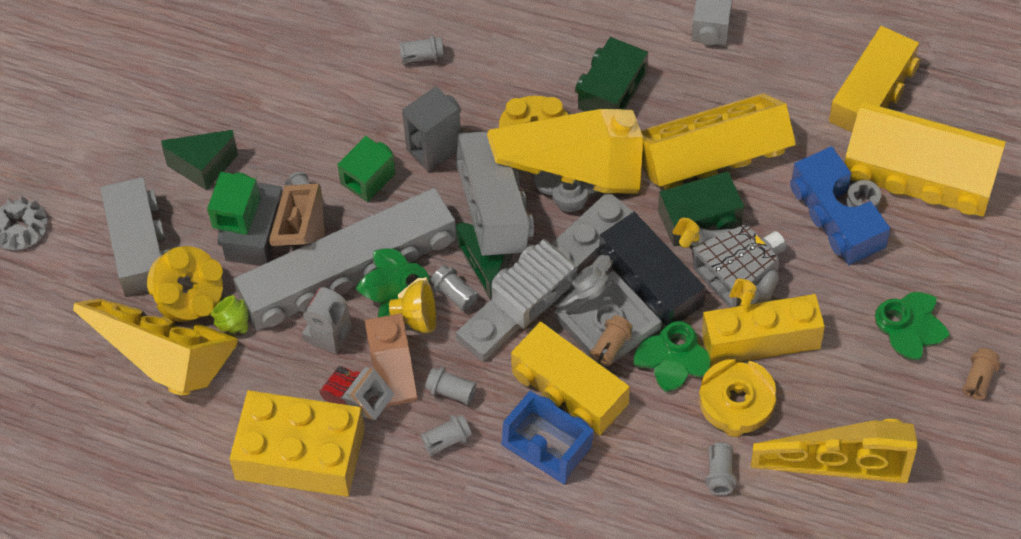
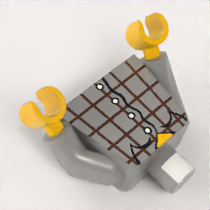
M681 218L672 233L681 236L679 244L683 248H688L690 244L694 246V271L729 308L737 306L748 308L750 304L771 300L779 281V259L777 255L787 249L786 242L780 233L773 231L761 239L749 226L745 225L735 229L705 230L699 228L689 218Z

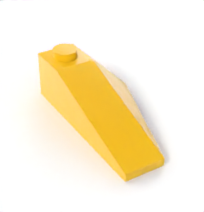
M597 109L490 129L486 134L495 163L534 174H539L541 171L560 175L561 181L573 184L574 180L593 184V190L602 193L637 194L640 190L643 135L633 110Z
M100 298L74 303L73 311L148 377L157 383L167 386L169 392L177 395H189L193 390L208 387L236 348L238 338L210 327L196 324L193 330L174 326L175 321L165 316L141 317V309Z
M898 419L872 420L754 443L750 468L907 483L917 450L914 424L903 423Z

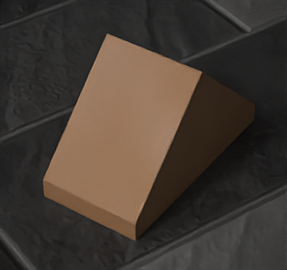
M320 184L284 186L269 240L271 246L308 244L324 238L325 231Z

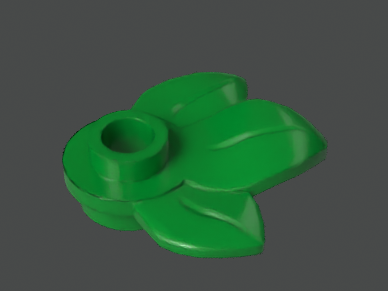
M391 248L378 249L373 251V260L377 269L366 274L356 286V290L367 299L380 302L378 318L390 316L389 302L390 300L398 299V294L408 287L406 285V278L413 274L417 279L427 278L429 282V275L421 265L408 263L401 252Z
M911 292L902 299H888L876 309L875 323L882 332L888 334L891 347L903 357L911 360H920L923 354V346L937 345L949 337L950 332L945 325L931 314L936 305L937 297L923 292ZM895 316L900 321H891L887 317Z
M681 321L670 323L662 330L660 335L645 338L639 344L634 355L635 366L655 368L654 375L657 384L665 392H671L680 388L689 374L696 377H704V374L710 369L711 361L708 351L697 343L698 338L695 330L689 324ZM675 339H681L685 343L677 345L672 343V341Z

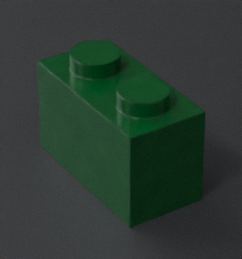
M610 36L604 47H598L595 51L588 73H582L577 81L575 93L578 94V109L584 112L597 109L625 110L648 73V51Z
M727 171L660 191L658 212L674 247L680 245L679 240L681 236L674 235L672 231L681 218H689L699 228L705 230L735 229L742 226L744 205Z

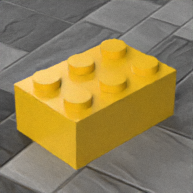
M247 390L229 458L235 480L349 497L365 430L362 408Z

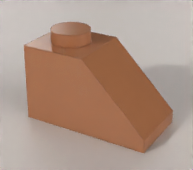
M402 313L364 320L373 369L377 371L395 394L386 407L418 401Z

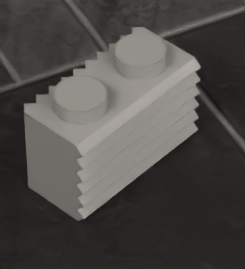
M542 239L540 244L528 246L520 255L519 262L515 263L513 267H510L509 270L504 268L498 272L492 281V301L500 310H503L511 319H514L516 324L525 329L573 286L572 281L577 276V265L546 239Z

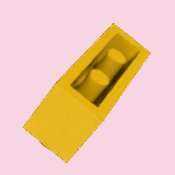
M880 26L833 99L829 122L852 132L861 102L887 108L891 102L896 104L905 87V84H903L906 77L912 78L919 67L921 59L916 57L919 42Z
M812 294L750 304L748 308L737 306L703 312L702 339L705 350L709 354L710 367L726 359H736L735 362L821 349L825 325L817 296Z
M541 321L511 352L512 373L519 382L526 386L531 384L542 393L543 397L551 399L557 407H562L572 417L576 416L583 419L598 435H601L629 404V385Z

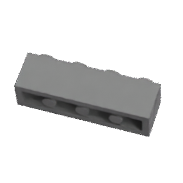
M487 132L458 133L455 162L481 254L522 253L527 248L528 237H533L534 223L532 215L526 214L525 192L519 191L518 169L495 163L486 135Z

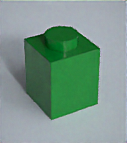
M366 135L337 164L340 184L367 203L396 174L394 155L391 149L382 142L376 143Z
M220 171L207 207L212 228L248 235L261 199L256 178H251L244 173L231 174Z

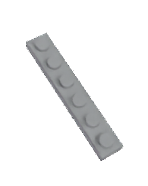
M605 193L551 245L577 265L578 274L598 255L599 235L634 211L611 193ZM491 299L455 333L456 340L484 362L521 326L516 324L514 319H511L503 310H500Z

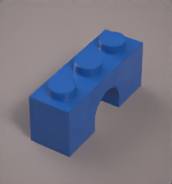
M830 146L794 163L790 186L795 197L799 200L803 199L809 208V214L813 223L817 227H822L827 234L829 244L836 255L841 254L849 266L885 249L891 228L872 201L860 206L849 207L836 200L837 197L848 193L851 172L835 149Z

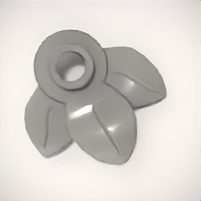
M546 171L534 174V183L537 189L542 193L552 195L557 207L563 211L573 212L581 209L588 199V195L597 192L593 190V184L574 180L573 184L561 181L560 175Z
M600 255L591 266L582 270L573 279V286L559 297L553 305L555 307H563L578 298L583 299L587 297L588 299H594L599 296L607 287L605 282L608 279L607 271L612 264V259L607 255Z

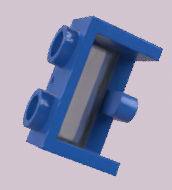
M530 390L503 421L501 445L565 485L573 469L592 448L594 430L583 419L576 416L572 417L558 408L551 399L540 397Z

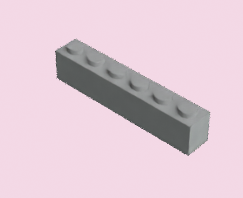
M434 187L233 278L238 298L245 302L249 318L256 331L265 327L276 326L284 318L300 311L304 312L319 288H328L339 295H343L352 287L358 285L366 274L377 269L373 260V251L383 248L395 249L401 252L408 263H413L419 256L430 251L444 249L452 241L457 240L455 220Z

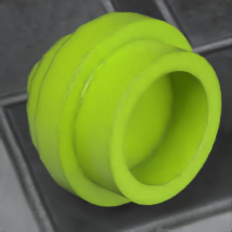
M231 295L221 300L213 308L211 316L215 319L214 325L220 331L239 332L241 334L247 332L249 312L242 299L238 300L234 295Z

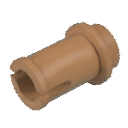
M614 315L612 319L605 321L604 332L594 348L589 352L590 356L597 361L604 349H607L600 363L605 366H610L613 363V359L624 341L630 340L632 337V324L618 315Z
M979 348L977 353L972 354L970 358L972 366L962 387V392L965 395L969 396L971 390H975L972 396L973 399H985L992 376L1001 366L999 362L1000 356L996 352L987 348Z

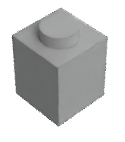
M696 0L691 41L701 42L706 45L717 44L726 46L732 0Z

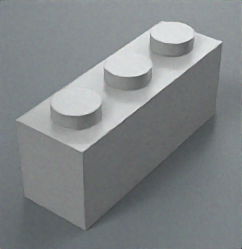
M143 177L101 186L100 190L115 262L124 295L127 297L148 292L147 277L150 267L159 256L168 251L167 249L161 251L159 242L166 240L161 219L154 220L153 212L159 211L154 189L147 191Z

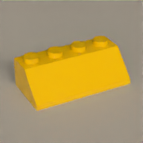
M764 93L641 130L643 135L642 164L649 180L659 187L662 186L664 189L684 184L683 179L697 176V178L714 176L718 173L717 169L729 165L731 168L747 166L752 163V158L764 155L766 158L776 157L784 154L785 148L796 145L787 103Z
M861 102L844 163L851 172L850 179L853 182L868 180L893 194H905L922 199L929 204H940L957 209L964 214H975L984 217L1006 141Z

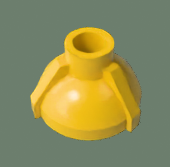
M418 278L398 294V299L390 300L389 312L390 315L402 313L405 324H408L413 330L424 334L432 333L436 329V306L428 279Z

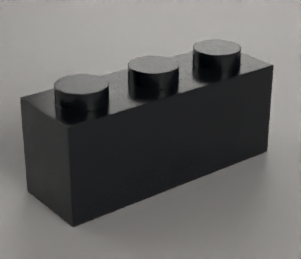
M635 211L599 235L598 256L607 255L612 259V264L608 270L614 269L665 326L672 322L683 321L704 306L706 287Z

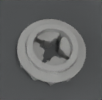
M24 196L16 201L7 198L6 204L0 207V247L9 250H21L34 245L43 237L47 229V216L45 210L40 207L36 200L33 202L28 201ZM22 217L26 227L18 224L12 226L9 218L18 220Z

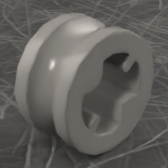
M868 180L854 182L848 190L847 206L856 207L864 204L861 202V198L857 200L858 195L862 194L866 195V199L870 197V201L878 210L881 200L879 187L874 182Z

